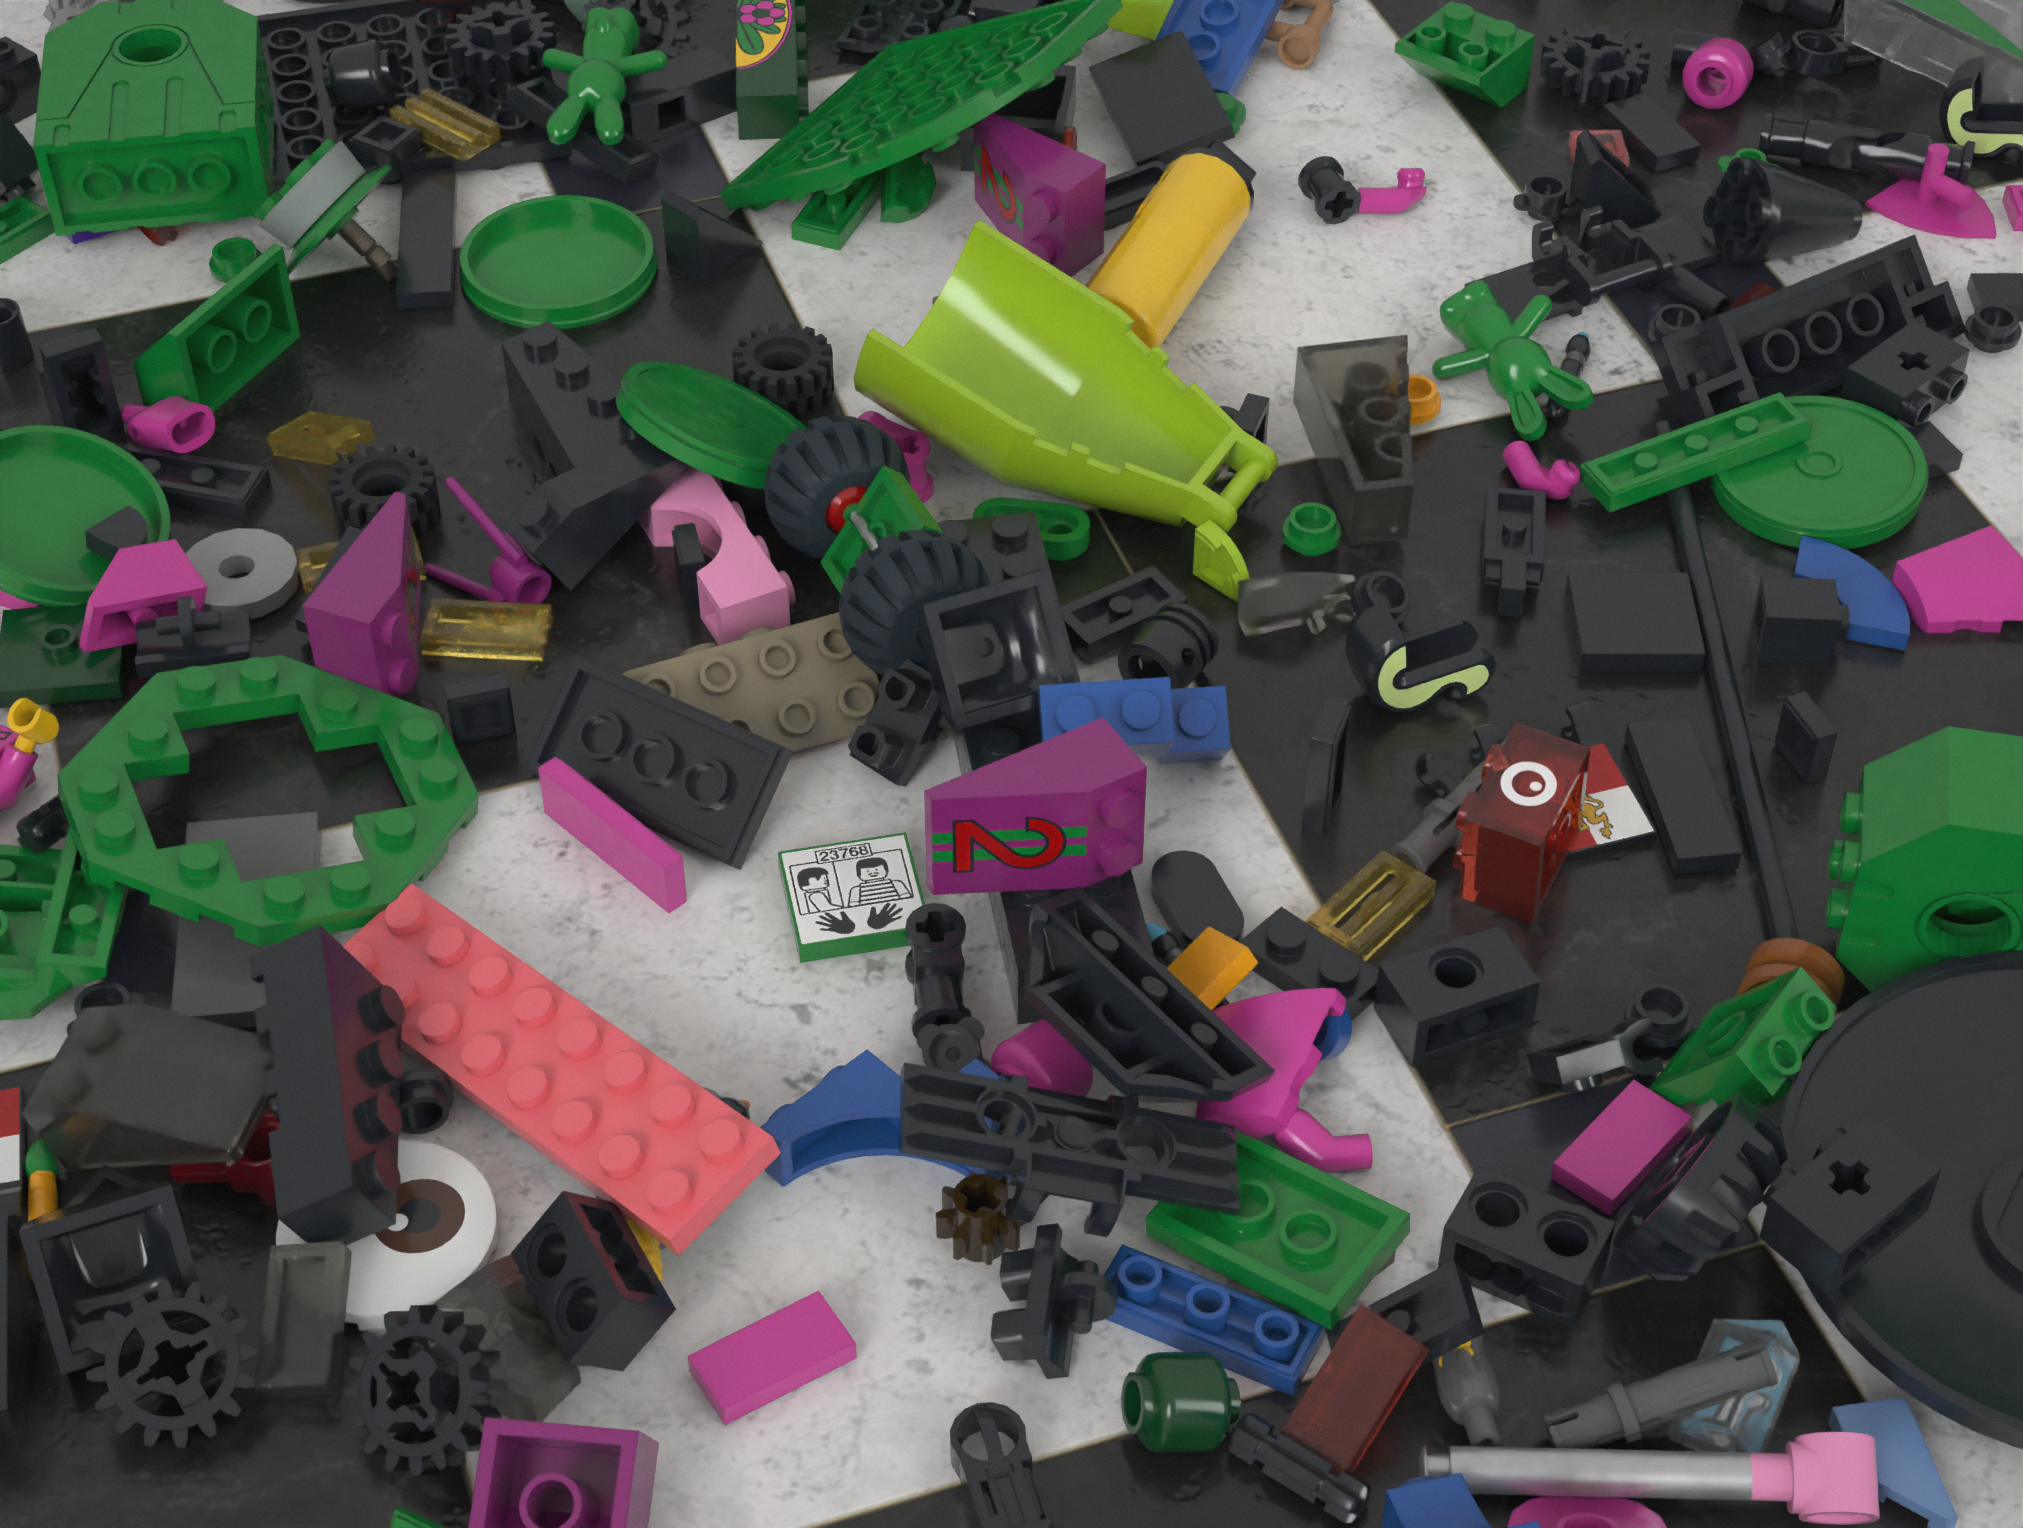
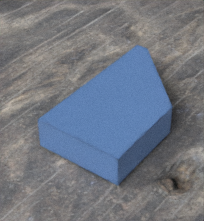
M1906 1397L1832 1408L1828 1421L1832 1432L1861 1433L1875 1438L1879 1501L1884 1503L1888 1497L1928 1519L1927 1527L1929 1528L1955 1527L1958 1519Z

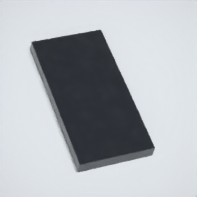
M575 654L523 770L539 777L538 767L557 757L647 828L741 870L794 751Z

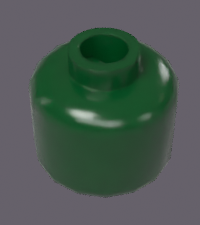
M1157 1352L1147 1354L1137 1365L1135 1372L1128 1373L1122 1386L1121 1410L1125 1426L1131 1434H1137L1139 1441L1149 1451L1155 1453L1215 1450L1225 1438L1229 1424L1236 1423L1240 1414L1241 1398L1237 1382L1233 1378L1227 1377L1222 1363L1209 1352Z

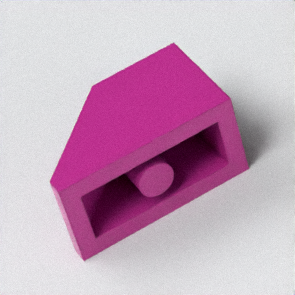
M176 539L118 550L88 599L79 642L84 653L137 643L136 623L156 621V617L178 615L179 597L193 596L197 613L202 612L208 587Z

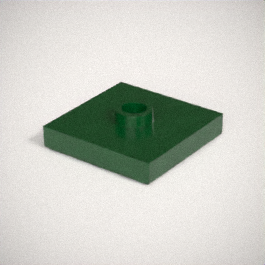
M81 603L74 607L62 606L52 608L45 606L3 610L0 630V708H11L20 698H28L38 705L122 698L128 645L83 652L79 642L88 603Z

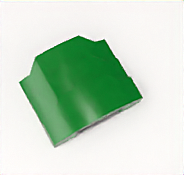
M70 826L64 850L49 848L42 853H34L29 847L0 845V1020L33 1018L70 988L107 976L116 933H119L126 898L128 895H131L132 887L122 884L114 891L89 881Z

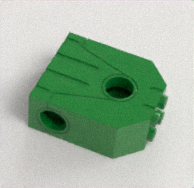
M135 0V2L126 3L110 1L100 2L45 34L33 148L56 236L74 235L75 232L83 231L97 233L129 230L130 227L145 226L146 228L184 225V222L199 221L200 223L237 220L239 217L250 216L258 218L255 212L273 194L274 102L257 16L221 0Z
M1947 726L1864 765L1858 792L1846 791L1843 797L1839 831L1847 833L1845 840L1833 839L1828 857L1827 879L1838 880V888L1831 887L1829 892L1825 928L1837 929L1836 958L1870 992H1873L1884 984L1912 971L1950 959L1983 953L2023 951V736Z

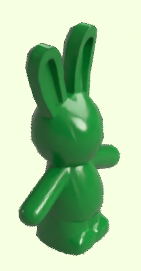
M596 7L588 11L582 56L555 48H549L544 52L542 59L546 67L569 74L566 82L567 98L556 108L547 121V133L552 143L561 145L571 140L577 133L585 115L595 117L597 135L605 145L619 143L624 136V122L620 107L627 91L624 78L659 71L666 67L668 57L661 50H652L632 55V52L639 46L640 33L635 17L629 10L621 7L611 10L604 7Z
M1483 280L1467 285L1441 304L1440 318L1445 329L1456 340L1461 342L1467 350L1436 360L1432 365L1433 375L1438 379H1449L1486 368L1487 377L1492 389L1498 396L1508 401L1513 423L1518 435L1522 439L1532 442L1537 441L1544 435L1547 422L1536 401V398L1541 394L1545 393L1563 407L1572 410L1584 411L1594 400L1590 385L1552 365L1544 347L1529 339L1552 309V301L1547 295L1540 294L1535 296L1514 322L1504 308L1500 306L1489 285Z

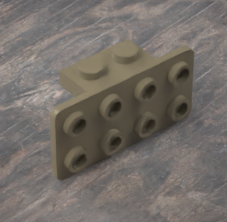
M839 612L776 630L771 626L758 628L745 633L737 641L718 646L715 643L700 644L685 650L679 657L642 666L623 673L626 677L794 751L793 754L852 738L857 727L866 723L879 698L877 688L880 684L877 674L864 665L853 654L847 644L842 631Z

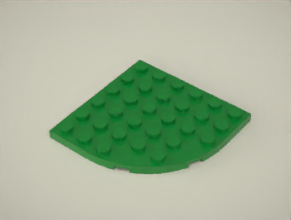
M1064 0L890 44L719 193L728 210L751 206L753 211H757L770 206L780 199L787 198L789 203L801 201L819 190H824L826 195L836 194L849 187L854 182V179L893 165L928 148L932 152L944 150L960 139L959 132L994 113L1024 92L1040 89L1052 82L1056 77L1053 71L1060 65L1066 64L1080 56L1082 53L1081 46L1087 40L1104 33L1109 28L1107 21L1123 5L1120 0Z

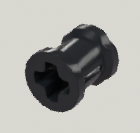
M1329 156L1314 158L1302 168L1298 177V186L1304 196L1315 201V211L1325 223H1343L1357 212L1361 203V195L1351 182L1344 180V170L1338 160Z

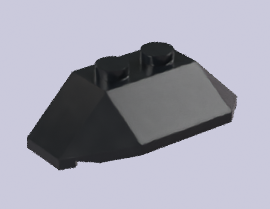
M1080 887L1035 904L1030 913L1023 999L1123 1095L1138 1098V1100L1145 1103L1230 1101L1271 1079L1275 1070Z

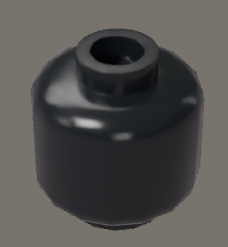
M368 39L335 48L329 57L328 68L323 71V82L328 95L332 99L337 98L341 105L350 112H359L391 104L397 96L398 89L404 85V74L400 59L395 50L386 48L379 40Z

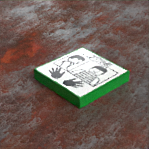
M906 832L778 852L779 871L800 963L910 946L905 935L907 918L912 911L925 905Z

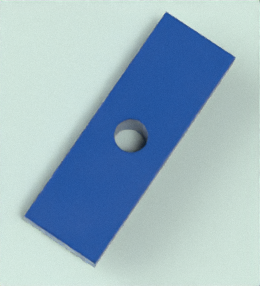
M1124 1244L1121 1245L1103 1277L1113 1283L1117 1290L1116 1308L1114 1313L1106 1318V1320L1183 1352H1209L1222 1363L1225 1369L1292 1397L1296 1394L1323 1342L1325 1327L1312 1320Z

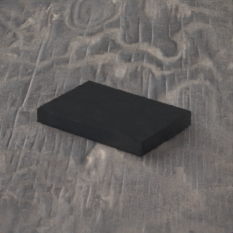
M1182 30L1089 67L1092 81L1136 168L1155 160H1160L1167 165L1171 163L1174 157L1187 149L1206 148L1215 138L1222 142L1235 138L1232 123Z

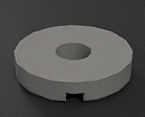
M237 528L215 533L195 543L185 553L208 587L202 612L220 611V613L249 610L250 618L256 619L282 607L297 590L299 567L293 546L280 535L262 529ZM249 573L241 578H229L234 574Z

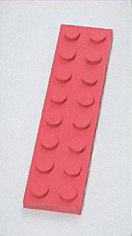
M412 883L400 893L397 899L387 906L386 910L378 913L343 945L383 985L392 987L399 995L405 1009V1021L402 1023L401 1048L432 1072L445 1076L450 1081L452 1087L600 1198L613 1202L625 1217L677 1256L781 1154L773 1136Z

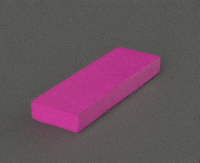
M554 757L538 767L545 814L666 912L671 913L687 902L683 856L563 760Z

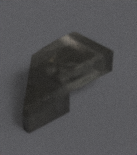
M1292 572L1238 581V622L1246 638L1301 625L1307 622L1311 633L1318 635L1328 625L1324 616L1339 601L1345 599L1351 601V590L1356 583L1354 575L1342 573Z

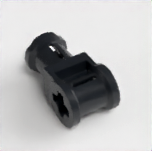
M932 903L922 905L912 911L907 918L905 935L908 944L912 947L906 955L905 973L908 981L913 985L914 1004L917 1005V1011L913 1014L911 1020L912 1032L916 1039L919 1031L927 1024H935L937 1026L944 1024L957 1025L962 1018L972 1017L971 1011L964 1007L963 997L965 960L962 955L961 945L965 941L966 935L964 917L955 908L946 904Z

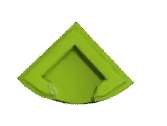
M1210 519L1195 528L1193 574L1236 602L1250 593L1251 585L1246 564L1231 538Z

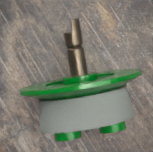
M329 137L309 158L304 159L285 179L286 184L279 191L274 192L255 212V215L262 221L259 224L261 228L289 248H293L287 263L288 275L295 271L326 239L330 241L338 234L360 256H365V260L387 282L395 276L397 267L389 260L392 256L381 245H376V240L353 219L359 212L357 207L393 169L389 164L365 174L366 171L344 143L340 141L336 144Z

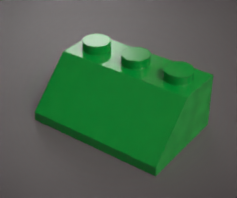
M273 244L133 362L143 406H151L170 396L178 395L188 401L206 405L214 413L300 337L282 246Z

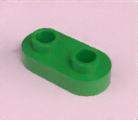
M997 497L980 503L973 512V519L1000 516L1008 513L1035 512L1047 559L1066 561L1081 555L1089 546V517L1082 509L1073 505Z

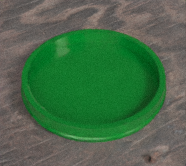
M554 195L528 199L509 205L479 222L463 242L460 252L461 265L459 274L462 287L467 296L476 307L492 318L523 328H531L550 321L558 329H570L609 319L636 303L646 293L653 281L657 269V254L649 229L638 216L628 209L613 202L593 197Z
M647 361L632 365L622 375L621 386L616 397L617 408L626 422L642 437L662 451L700 471L729 482L764 490L766 471L768 466H771V457L779 444L787 445V435L798 426L802 431L807 429L794 416L762 395L713 373L676 363Z
M1810 395L1786 397L1812 423L1810 440L1711 475L1713 492L1721 507L1733 520L1750 532L1772 542L1799 548L1801 536L1803 535L1832 543L1846 550L1880 542L1905 527L1920 507L1929 478L1928 465L1922 448L1914 436L1895 419L1875 408L1851 400Z
M31 425L0 431V590L18 599L52 608L62 606L74 607L81 603H88V599L112 561L87 549L86 530L129 505L137 510L145 519L148 535L147 544L169 540V507L156 479L141 462L121 447L82 430L54 425Z

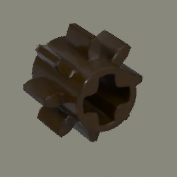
M971 1172L955 1188L948 1186L942 1188V1210L935 1213L936 1237L940 1239L953 1238V1258L958 1261L964 1257L973 1262H985L986 1265H992L993 1260L1001 1256L1006 1248L1015 1251L1020 1248V1226L1024 1225L1025 1222L1007 1219L1008 1206L1013 1198L1008 1199V1185L1005 1177L997 1179L990 1175Z

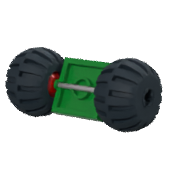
M834 415L830 418L820 417L808 421L809 427L803 431L798 426L787 435V445L779 444L771 457V466H768L764 482L765 502L773 526L780 536L795 549L810 557L821 559V565L841 595L839 599V617L844 638L853 654L864 665L882 677L886 670L898 669L906 659L919 663L929 670L915 620L917 604L991 584L983 564L969 548L952 537L944 535V532L910 486L911 478L904 454L895 440L885 431L866 420L857 419L853 416Z

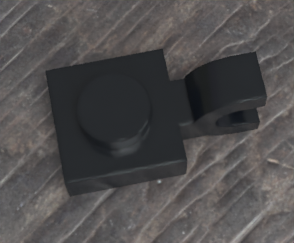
M1637 1016L1618 1024L1612 1032L1599 1036L1587 1035L1527 1054L1533 1080L1560 1084L1562 1092L1568 1093L1586 1090L1602 1084L1601 1073L1615 1068L1628 1074L1641 1076L1653 1075L1664 1071L1661 1057L1645 1056L1637 1059L1633 1053L1632 1046L1634 1040L1642 1034L1654 1031L1651 1017Z

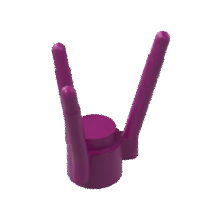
M447 477L445 480L447 488L502 553L493 560L489 568V576L492 579L491 588L432 563L424 565V572L444 583L486 600L499 612L504 611L510 604L519 611H529L537 607L547 597L551 589L552 580L550 574L533 561L524 548L508 532L503 533L469 492L454 477Z

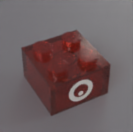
M1515 722L1503 746L1496 743L1492 745L1482 769L1481 780L1484 783L1478 794L1471 791L1466 794L1456 819V829L1463 831V836L1459 841L1453 859V868L1461 870L1460 898L1533 924L1581 828L1591 748Z

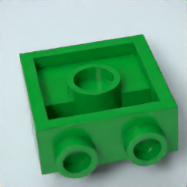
M1800 966L1712 1006L1649 1089L1677 1107L1691 1101L1696 1106H1701L1711 1099L1720 1105L1731 1095L1739 1092L1760 1109L1766 1108L1778 1101L1790 1089L1793 1081L1789 1076L1800 1070L1802 1061L1805 1060L1815 1042L1822 1036L1821 1032L1832 1026L1837 1007Z

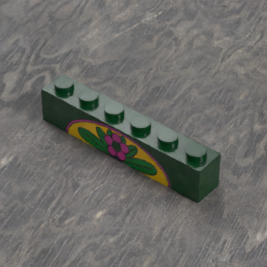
M736 0V102L739 140L781 139L799 123V118L806 117L809 114L805 0Z

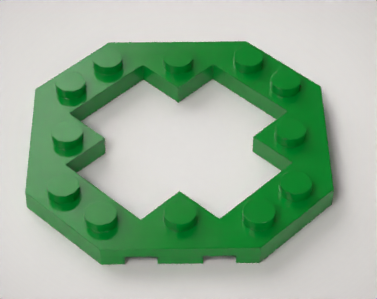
M284 655L252 657L241 661L207 666H191L180 670L156 673L57 774L58 795L89 881L114 891L122 884L150 894V905L197 923L204 916L234 927L235 938L259 947L283 942L319 924L329 934L363 928L378 913L386 910L387 906L397 899L400 893L411 883L415 884L417 880L424 882L448 851V841L459 827L465 829L476 816L479 793L439 713ZM298 713L315 752L377 742L407 807L353 816V837L363 857V861L241 882L224 838L157 849L131 782L189 773V752L180 732L182 730Z

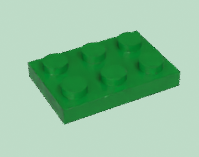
M1235 1129L1240 1211L1238 1214L1231 1215L1159 1201L1145 1217L1146 1235L1332 1330L1410 1233V1213Z

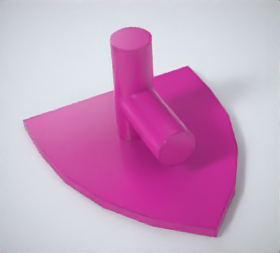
M1940 143L1929 145L1920 182L1901 179L1865 203L1866 207L1893 221L1936 235L1996 239L1997 235L1994 216L1984 199L1970 185L1967 184L1965 186L1944 175L1950 149Z

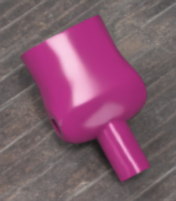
M178 395L170 396L151 406L127 403L120 410L122 421L127 425L130 437L137 444L146 448L188 453L205 444L215 431V418L208 406L188 401Z

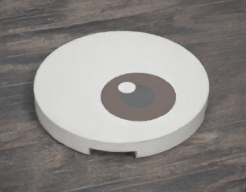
M398 1140V1170L401 1182L397 1190L395 1225L322 1256L280 1220L278 1221L276 1249L284 1279L291 1293L308 1311L317 1310L331 1318L356 1323L359 1330L366 1331V1329H385L384 1314L389 1311H409L410 1305H438V1309L453 1308L467 1297L466 1289L484 1270L493 1253L496 1254L499 1242V1221L496 1204L491 1188L482 1173L466 1158L443 1146L417 1140Z

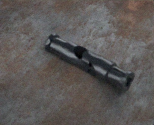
M1766 112L1758 150L1763 152L1766 157L1769 154L1800 159L1801 165L1864 173L1877 171L1882 175L1896 179L1920 182L1929 145L1940 143L1950 149L1944 175L1967 186L1975 142L1967 141L1964 145L1932 141L1930 135L1911 132L1881 133L1874 128L1810 118L1807 123L1777 119L1774 113ZM1846 137H1855L1851 159L1836 152L1832 143Z

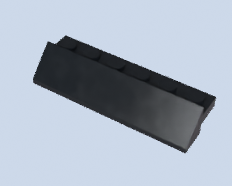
M1914 234L1649 342L1668 391V395L1657 400L1683 422L1690 425L1779 392L1785 397L1818 396L1843 385L1848 366L1913 320L1949 339L1964 333L1965 325L1949 282L1933 284Z

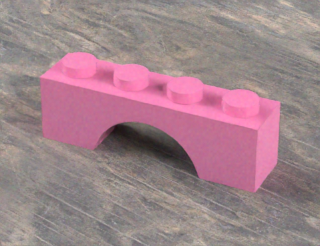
M689 465L638 519L641 527L654 547H673L672 530H674V526L695 523L702 553L713 559L709 564L696 572L700 616L718 645L737 641L745 633L758 628L771 626L776 630L791 626L789 606L795 605L796 597L788 574L785 571L778 572L773 566L765 541L760 535L754 537L749 531L741 506L737 501L730 502L724 494L720 478Z

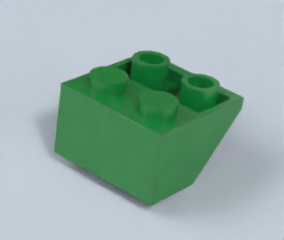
M1450 1L1397 41L1394 52L1418 74L1502 108L1528 87L1535 35L1517 28L1509 21L1494 19L1474 11L1469 5Z

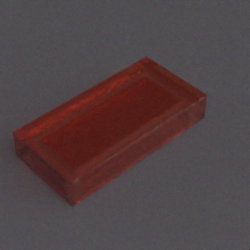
M1360 1304L1281 1432L1288 1433L1337 1463L1334 1471L1338 1474H1341L1345 1469L1353 1473L1430 1348L1371 1308Z

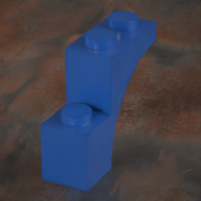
M1170 677L1049 684L1039 685L1038 687L1041 742L1104 717L1135 754L1154 757L1159 760V764L1222 760L1231 750L1226 686L1171 689Z
M865 1050L845 1066L840 1065L833 1068L825 1075L820 1084L794 1103L779 1107L770 1116L768 1121L761 1126V1129L774 1137L781 1152L764 1171L782 1187L798 1177L830 1163L850 1158L880 1155L905 1156L926 1160L950 1168L966 1177L971 1172L990 1175L997 1179L1005 1174V1172L899 1153L901 1076L869 1050ZM977 1058L958 1071L959 1073L998 1080L999 1078L995 1072ZM984 1116L987 1126L991 1129L992 1120Z

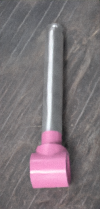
M1819 1432L1800 1435L1795 1438V1442L1788 1441L1786 1443L1785 1453L1449 1446V1454L1427 1453L1425 1445L1420 1452L1418 1463L1419 1476H1431L1437 1479L1462 1473L1471 1494L1786 1501L1790 1514H1799L1801 1521L1809 1523L1849 1525L1870 1523L1880 1519L1875 1438L1867 1434L1853 1432Z

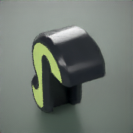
M1983 57L1966 60L1954 71L1940 102L1939 120L1944 138L1950 144L1964 145L1967 141L1975 142L1973 158L1975 159L1995 158L2012 148H2016L2020 152L2017 162L2023 165V103L1984 102Z
M1383 601L1366 609L1352 625L1346 640V657L1352 673L1370 703L1387 713L1413 711L1430 703L1444 689L1448 691L1452 699H1464L1472 696L1490 682L1496 671L1497 664L1494 657L1488 652L1475 628L1470 623L1458 620L1404 638L1403 633Z

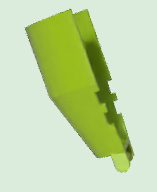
M978 220L973 225L952 274L934 305L904 347L900 346L873 328L866 336L853 376L857 392L1002 484L1176 527L1183 526L1187 521L1198 527L1210 519L1227 533L1235 524L1237 510L1258 482L1267 481L1278 466L1277 455L1270 447L1243 431L1195 382L1187 386L1167 366L1170 357L1159 346L1150 349L1131 330L1135 321L1124 310L981 220ZM1225 465L1237 471V473L1219 495L1212 491L1211 487Z

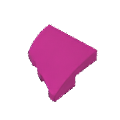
M1991 525L1896 562L1891 582L1904 600L1909 618L1925 633H1953L1959 629H1971L1979 633L2000 632L2003 621H2023V558Z
M1336 988L1298 989L1256 996L1212 1010L1215 1015L1264 1059L1275 1072L1268 1082L1230 1101L1197 1102L1196 1118L1235 1126L1236 1130L1255 1139H1260L1287 1128L1300 1102V1089L1304 1082L1314 1073L1323 1055L1313 1045L1316 1035L1325 1017L1342 1016L1346 1006V998Z

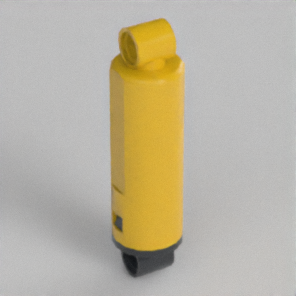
M1215 138L1206 148L1187 149L1174 157L1162 174L1159 182L1154 185L1129 225L1085 285L1124 310L1135 321L1131 330L1150 349L1162 345L1253 209L1254 190L1251 181L1257 172L1218 138Z

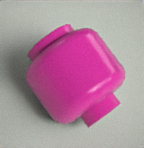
M1713 38L1703 42L1688 58L1683 69V86L1687 96L1695 104L1706 109H1723L1733 105L1747 90L1753 77V61L1749 51L1740 42L1730 38Z
M1045 1019L1029 1025L1004 1040L996 1047L992 1054L991 1070L998 1076L1002 1073L1028 1077V1086L1086 1097L1093 1084L1092 1064Z

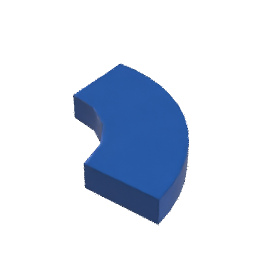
M1802 535L1793 578L1835 579L1839 604L1847 605L1849 609V629L1846 639L1906 651L1910 636L1909 613L1904 600L1892 582L1860 556L1832 543Z

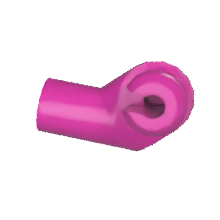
M1400 168L1397 172L1398 184L1394 187H1359L1361 203L1358 208V214H1399L1406 211L1423 199L1426 194L1427 187L1423 186L1425 179L1424 170L1422 168Z
M1514 441L1503 451L1502 457L1522 490L1546 491V497L1556 501L1568 498L1574 494L1573 487L1580 482L1581 473L1573 463L1568 462L1566 464L1564 459H1560L1552 464L1551 469L1545 468L1539 464L1529 445L1524 441Z
M1299 1107L1296 1108L1287 1128L1272 1133L1273 1141L1282 1152L1325 1173L1372 1168V1145L1368 1133L1333 1136L1310 1113Z

